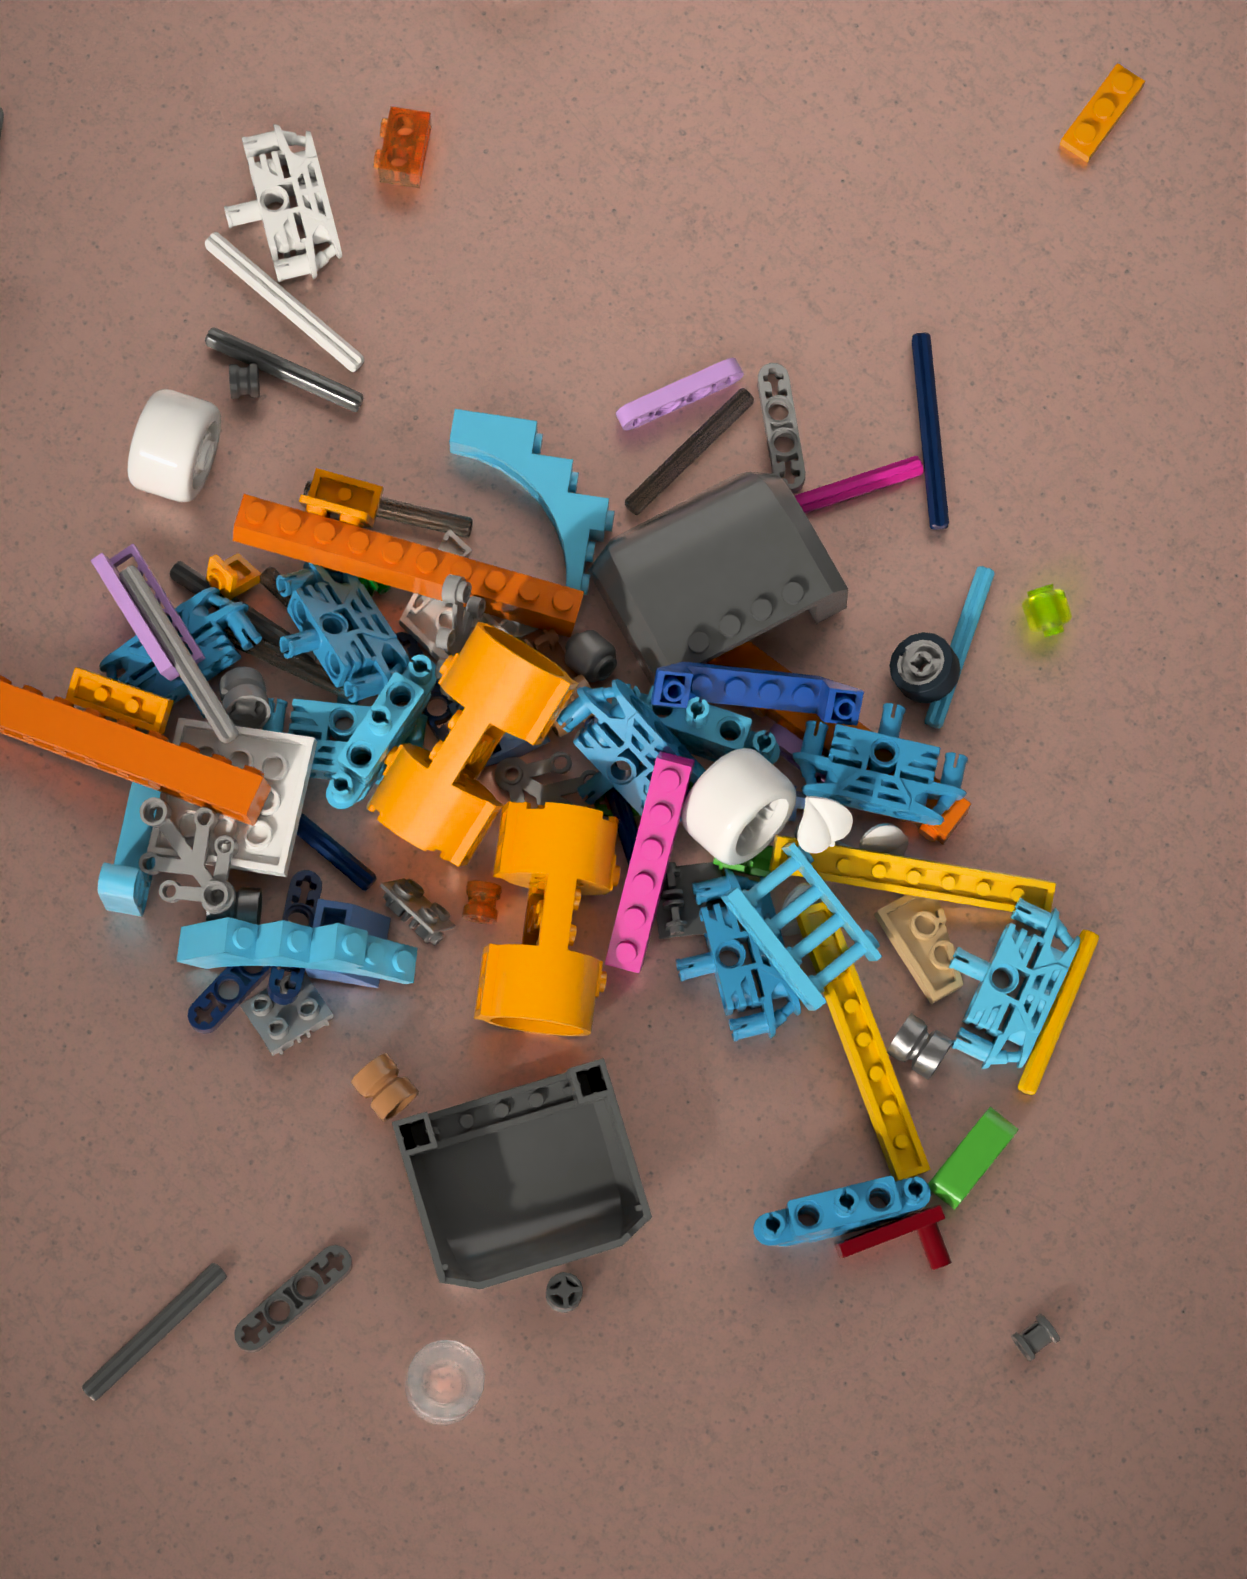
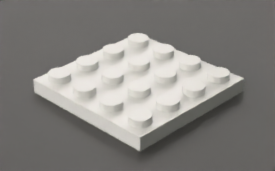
M178 718L173 744L178 746L181 742L191 744L200 750V754L211 757L212 754H219L231 760L233 766L241 769L245 765L252 766L264 773L263 777L271 786L270 793L255 826L217 813L218 824L211 830L206 865H216L215 841L222 835H228L236 839L239 845L237 854L231 857L230 869L287 877L317 740L314 737L235 726L239 732L238 737L230 743L224 744L219 740L209 722ZM161 792L160 799L166 801L171 807L172 815L170 819L193 849L196 830L194 815L198 809L203 807ZM161 807L157 808L155 820L160 819L163 815ZM205 813L202 816L201 822L203 825H207L210 822L211 815L210 813ZM153 827L147 852L155 853V855L157 854L160 857L181 859L160 829ZM229 840L222 844L223 853L231 849V842Z

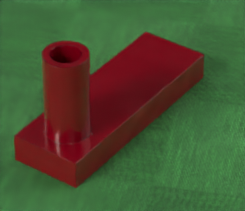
M941 1205L931 1206L834 1244L839 1258H845L916 1230L931 1270L952 1263L937 1222L945 1219Z

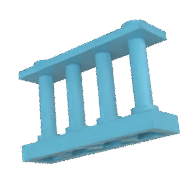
M793 842L781 848L788 856V859L749 891L744 889L741 892L738 887L731 888L721 896V899L809 1011H816L827 1002L822 996V993L825 991L824 987L863 955L869 961H878L882 955L877 950L880 944L874 935L867 929L864 932L813 868L811 863L814 859L811 854L805 852L800 845L797 847ZM799 870L811 887L773 918L763 920L755 910L758 907L757 902L795 871ZM820 898L833 915L793 948L790 946L785 948L777 938L780 935L779 931ZM843 927L855 944L817 975L813 976L811 974L807 976L799 966L803 963L801 959L839 928Z

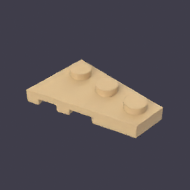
M906 894L876 911L874 914L875 918L931 1005L963 986L961 973L953 968H949L951 959L955 958L953 957L955 950L953 943H950L945 924L947 920L944 908L941 909L939 900Z

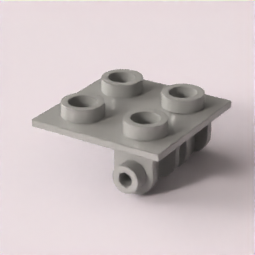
M403 878L381 883L380 887L386 891L383 896L387 901L386 906L398 917L402 916L401 920L403 922L413 916L414 919L409 924V927L413 929L420 923L414 932L426 943L431 942L434 946L437 945L444 937L441 931L453 929L456 926L449 920V912L438 903L432 904L423 896L425 893L423 888L415 881Z
M305 972L300 993L293 1003L279 1005L273 1002L266 988L240 1005L265 1042L272 1056L278 1052L280 1055L284 1054L283 1051L294 1045V1040L301 1043L300 1037L306 1034L308 1038L311 1037L310 1030L315 1032L324 1025L328 1026L330 1025L328 1021L334 1018L332 1011ZM291 973L282 979L280 985H276L280 987V993L287 994L289 989H293L288 986Z

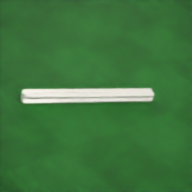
M214 232L206 239L205 247L209 252L348 370L355 372L362 366L364 357L361 353L218 232Z

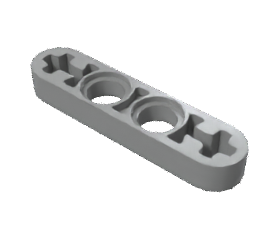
M769 363L760 369L757 386L772 473L782 478L785 475V462L791 461V473L798 476L795 477L793 484H788L785 478L782 479L794 494L800 491L804 485L805 467L790 379L787 370L782 365ZM769 374H775L776 379H781L778 381V395L772 396V386L767 381ZM774 405H782L788 410V416L783 420H775L770 416L769 409ZM780 437H788L793 441L794 447L789 452H780L775 448V440Z

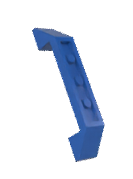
M679 662L657 668L651 704L687 708L690 699L700 697L699 702L705 699L708 703L817 714L826 723L857 726L864 691L816 675Z

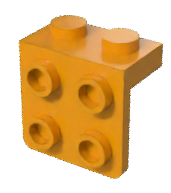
M316 468L308 496L300 495L299 503L305 508L306 512L327 518H338V521L362 528L364 526L373 528L384 487Z

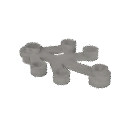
M452 574L446 577L442 587V600L453 604L452 629L442 626L436 635V647L444 649L449 656H455L456 653L461 651L475 628L471 627L474 618L481 619L486 608L484 598L470 597L471 583L466 582L465 577ZM463 603H467L466 612L463 618ZM440 658L436 665L435 676L437 679L442 677L439 671L446 660L445 658ZM440 686L441 694L447 696L450 701L455 702Z
M560 751L554 753L549 759L528 764L517 757L505 758L499 762L495 769V780L501 789L509 792L511 802H525L524 791L536 797L537 805H545V802L574 805L561 796L577 793V788L584 784L585 778L589 775L594 776L597 772L587 770L580 777L542 785L532 779V777L553 771L558 774L567 773L571 769L572 761L567 753ZM558 757H565L567 759L565 768L557 769L554 762ZM515 768L518 770L519 774L515 780H508L506 778L508 769ZM603 816L602 818L605 820H609V818L606 816Z
M156 797L145 800L140 807L142 821L149 826L159 828L181 859L160 857L157 854L155 855V853L147 852L140 857L139 868L142 872L149 875H156L159 872L193 875L201 885V887L181 886L178 882L166 880L159 887L160 897L170 903H175L179 900L201 902L206 911L216 915L228 912L236 900V891L233 885L228 882L231 857L237 854L239 845L236 839L228 835H222L216 839L214 849L217 853L214 875L212 876L206 868L211 830L218 824L217 813L206 807L196 811L194 815L196 830L192 849L170 819L172 815L170 805ZM161 807L163 815L160 819L155 820L154 811ZM205 813H210V822L207 825H203L201 822L202 816ZM229 840L231 842V849L223 853L222 844ZM153 857L156 864L153 869L148 870L146 863L148 859ZM174 885L176 893L173 897L168 898L166 894L167 888ZM218 891H223L224 899L220 903H216L214 900L215 894Z

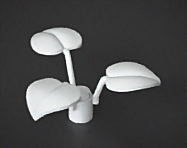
M806 796L803 817L797 825L794 835L798 839L800 847L809 853H820L829 846L834 847L835 845L850 847L839 840L843 839L850 832L853 817L850 811L837 801L824 797ZM883 823L873 826L863 835L859 848L903 856L907 849L909 838L899 827ZM801 883L795 887L787 896L782 909L811 887L809 883ZM819 898V899H818L817 901H815L812 905L817 904V903H820V902H823V901ZM796 918L781 929L782 936L801 934Z

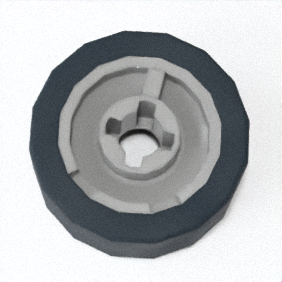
M925 632L911 635L900 642L892 653L889 664L891 678L904 696L918 703L935 702L948 695L957 684L961 671L959 658L947 641L935 633ZM924 664H927V665L923 668V671L920 672L921 666L924 665Z

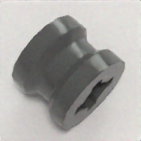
M250 363L248 367H239L237 364L229 365L231 399H239L241 395H249L252 398L260 397L257 363Z
M565 1272L553 1276L546 1288L548 1305L553 1310L561 1313L573 1311L578 1307L582 1298L583 1287L580 1280L575 1275Z

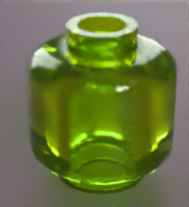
M1049 584L1028 591V597L1023 600L1022 608L1029 629L1032 632L1043 631L1044 638L1064 632L1063 624L1068 623L1072 618L1064 590L1054 588L1053 584Z

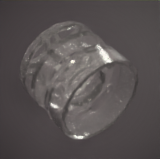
M439 1340L427 1344L415 1354L408 1368L405 1394L409 1406L419 1418L431 1424L447 1426L462 1421L474 1411L484 1390L485 1373L481 1360L470 1347L458 1341ZM446 1377L449 1378L452 1391L449 1392L445 1389L442 1393L436 1390L438 1385L436 1379L443 1381Z

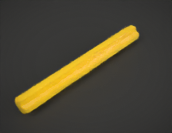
M1083 929L1079 935L1081 939L1079 947L1018 1083V1090L1025 1094L1034 1095L1037 1092L1098 943L1099 935L1090 930Z

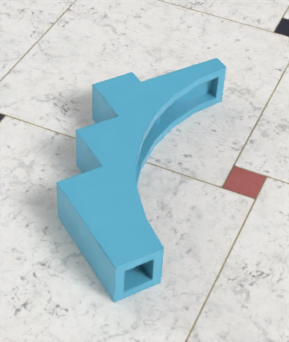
M455 409L449 440L450 453L477 459L499 469L530 493L541 505L555 528L564 554L566 586L584 591L583 595H588L590 574H584L586 562H593L596 545L594 541L604 542L605 531L612 532L615 511L609 510V498L576 494L579 472H573V459L539 455L542 448L543 434L537 431V421Z
M226 917L181 927L177 962L203 969L232 966L309 968L357 974L401 984L414 983L418 948L367 935V930L340 923L312 928L285 920L257 925Z

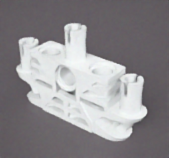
M273 124L274 131L242 137L257 199L232 206H224L229 228L258 220L263 221L278 282L311 274L314 280L318 276L317 271L326 265L330 258L334 255L338 259L342 257L311 132L306 131V137L300 136L294 132L284 131L279 125ZM289 146H303L305 150L292 153ZM271 153L272 158L266 159L265 154ZM259 156L260 161L254 162L253 157ZM287 165L289 178L284 179L281 166ZM290 196H295L297 207H290ZM273 202H279L283 204L281 208L277 210H271L267 208V206ZM297 225L303 226L305 238H299ZM329 243L330 246L315 255V245ZM295 250L297 256L291 257L290 251ZM283 253L284 259L279 260L278 254Z

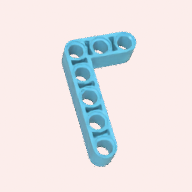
M135 782L131 784L114 864L104 862L100 870L98 895L106 910L142 917L145 912L153 875L141 871L139 859L144 853H147L153 827L142 821L140 807L148 798H160L161 792ZM153 857L148 859L146 863L148 870L153 869L156 861Z

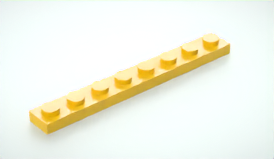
M775 835L769 867L771 872L788 859V856L781 848L793 842L798 847L797 838ZM840 845L829 846L820 853H810L814 859L811 865L824 881L1009 912L1015 911L1016 908L1014 907L1019 898H1023L1025 901L1051 913L1056 883L1053 881ZM799 870L795 871L792 874L794 876L803 877Z
M823 902L809 906L796 917L803 939L833 915ZM841 928L809 953L816 974L848 949ZM853 963L824 987L825 991L823 993L891 1176L894 1177L895 1181L926 1173L931 1168Z

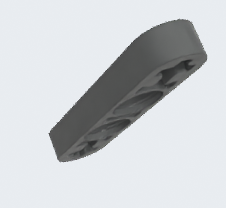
M338 1245L325 1248L256 1307L236 1326L234 1334L239 1347L246 1352L253 1353L267 1346L350 1273L352 1258L349 1252L344 1247ZM333 1254L335 1257L343 1255L345 1257L342 1260L344 1268L340 1271L336 1268L331 1269L325 1274L330 1281L324 1284L321 1276L312 1269L319 1265L321 1271H323L330 1264L327 1259L329 1255ZM304 1277H312L318 1282L316 1293L310 1297L302 1296L297 1291L298 1282ZM276 1301H284L290 1306L289 1316L283 1321L273 1320L269 1315L270 1306ZM263 1313L267 1323L275 1329L269 1333L267 1328L264 1327L257 1334L260 1339L258 1343L254 1344L252 1341L244 1343L242 1340L246 1335L243 1330L248 1326L254 1330L262 1324L256 1317Z

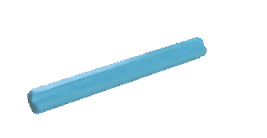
M978 566L950 645L959 658L961 671L995 574L992 569L984 566ZM956 685L941 700L930 703L924 720L926 725L938 729L943 726Z

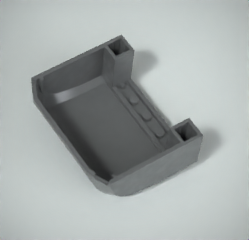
M744 472L727 478L610 539L588 569V573L651 686H654L657 668L679 662L705 664L806 610L809 611L815 623L818 624L847 608L848 587L790 488L780 476L773 473Z
M604 1058L569 1068L562 1074L429 1114L428 1112H423L392 1122L439 1283L484 1289L623 1246L652 1218Z

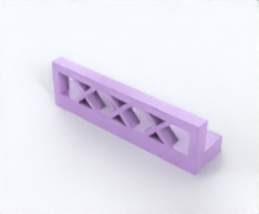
M131 544L110 559L105 554L100 553L90 561L160 674L170 682L180 676L119 577L120 572L117 567L131 557H134L137 562V569L143 576L144 574L148 581L146 583L149 588H153L155 591V597L159 604L161 602L165 607L163 609L165 614L173 620L172 625L176 632L179 630L183 636L180 637L184 644H188L193 652L191 656L196 664L204 660V654L138 548Z

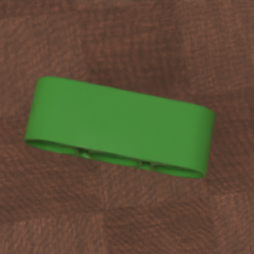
M989 1107L928 1183L931 1192L955 1210L1019 1129L992 1107Z

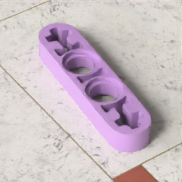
M736 358L725 359L625 404L616 411V416L623 430L635 429L733 385L743 377L744 373Z

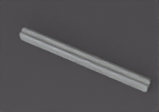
M133 565L128 566L119 574L121 581L219 740L224 744L230 743L238 737V730L139 570Z

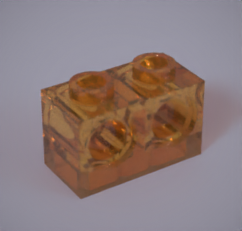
M390 106L388 118L383 117L381 121L380 138H384L382 149H376L373 168L378 169L380 182L420 188L432 129L430 112ZM401 128H410L413 130L408 135H401L397 133V131ZM398 158L407 161L402 166L391 164L393 160Z

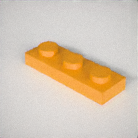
M1117 63L1064 134L1060 145L1088 163L1144 87L1145 80Z
M75 667L65 698L80 707L95 709L108 717L117 720L122 719L136 727L148 731L152 730L160 734L165 732L174 700L80 667Z

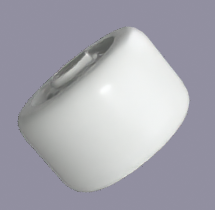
M161 389L156 391L147 401L133 434L127 468L131 484L139 490L177 502H189L195 499L207 480L216 455L221 431V414L219 409L209 401L174 390Z
M749 748L736 749L715 761L695 782L682 807V824L688 834L717 860L728 865L741 864L763 851L775 839V835L782 831L794 810L796 790L793 783L759 752Z

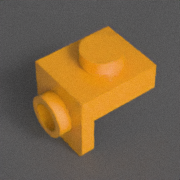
M239 552L226 560H222L217 554L209 557L206 580L211 587L218 588L225 598L231 600L259 584L262 573Z

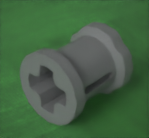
M1042 1314L1037 1315L1036 1321L1021 1333L1016 1332L1011 1336L1018 1349L1030 1362L1035 1359V1354L1049 1343L1060 1341L1058 1333Z

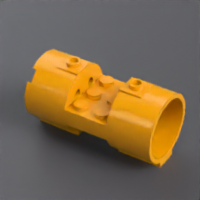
M483 622L477 623L461 651L456 653L455 656H448L439 671L442 677L438 684L449 696L465 707L463 711L457 710L449 721L447 727L451 731L444 742L439 740L431 752L411 743L400 744L399 747L394 746L384 761V764L387 765L382 774L384 777L366 805L369 811L374 813L377 810L380 812L377 820L399 837L425 852L427 849L430 851H435L436 849L442 851L439 856L457 867L469 863L504 804L496 800L494 795L483 784L477 781V778L505 732L523 739L532 745L542 744L579 684L571 679L557 664L531 646Z
M509 801L502 807L493 877L502 878L509 883L529 888L522 943L503 945L489 943L483 948L474 1019L484 1020L487 1023L508 1029L558 1036H586L591 1034L595 1000L599 997V992H604L607 973L602 971L603 961L590 955L570 951L568 946H573L575 942L576 925L571 924L573 910L577 911L579 908L581 895H606L612 891L613 886L617 887L620 866L616 865L617 855H614L619 822L617 817L609 816V820L602 819L603 811L554 802H545V805H538L537 809H531V803L529 802L517 803Z

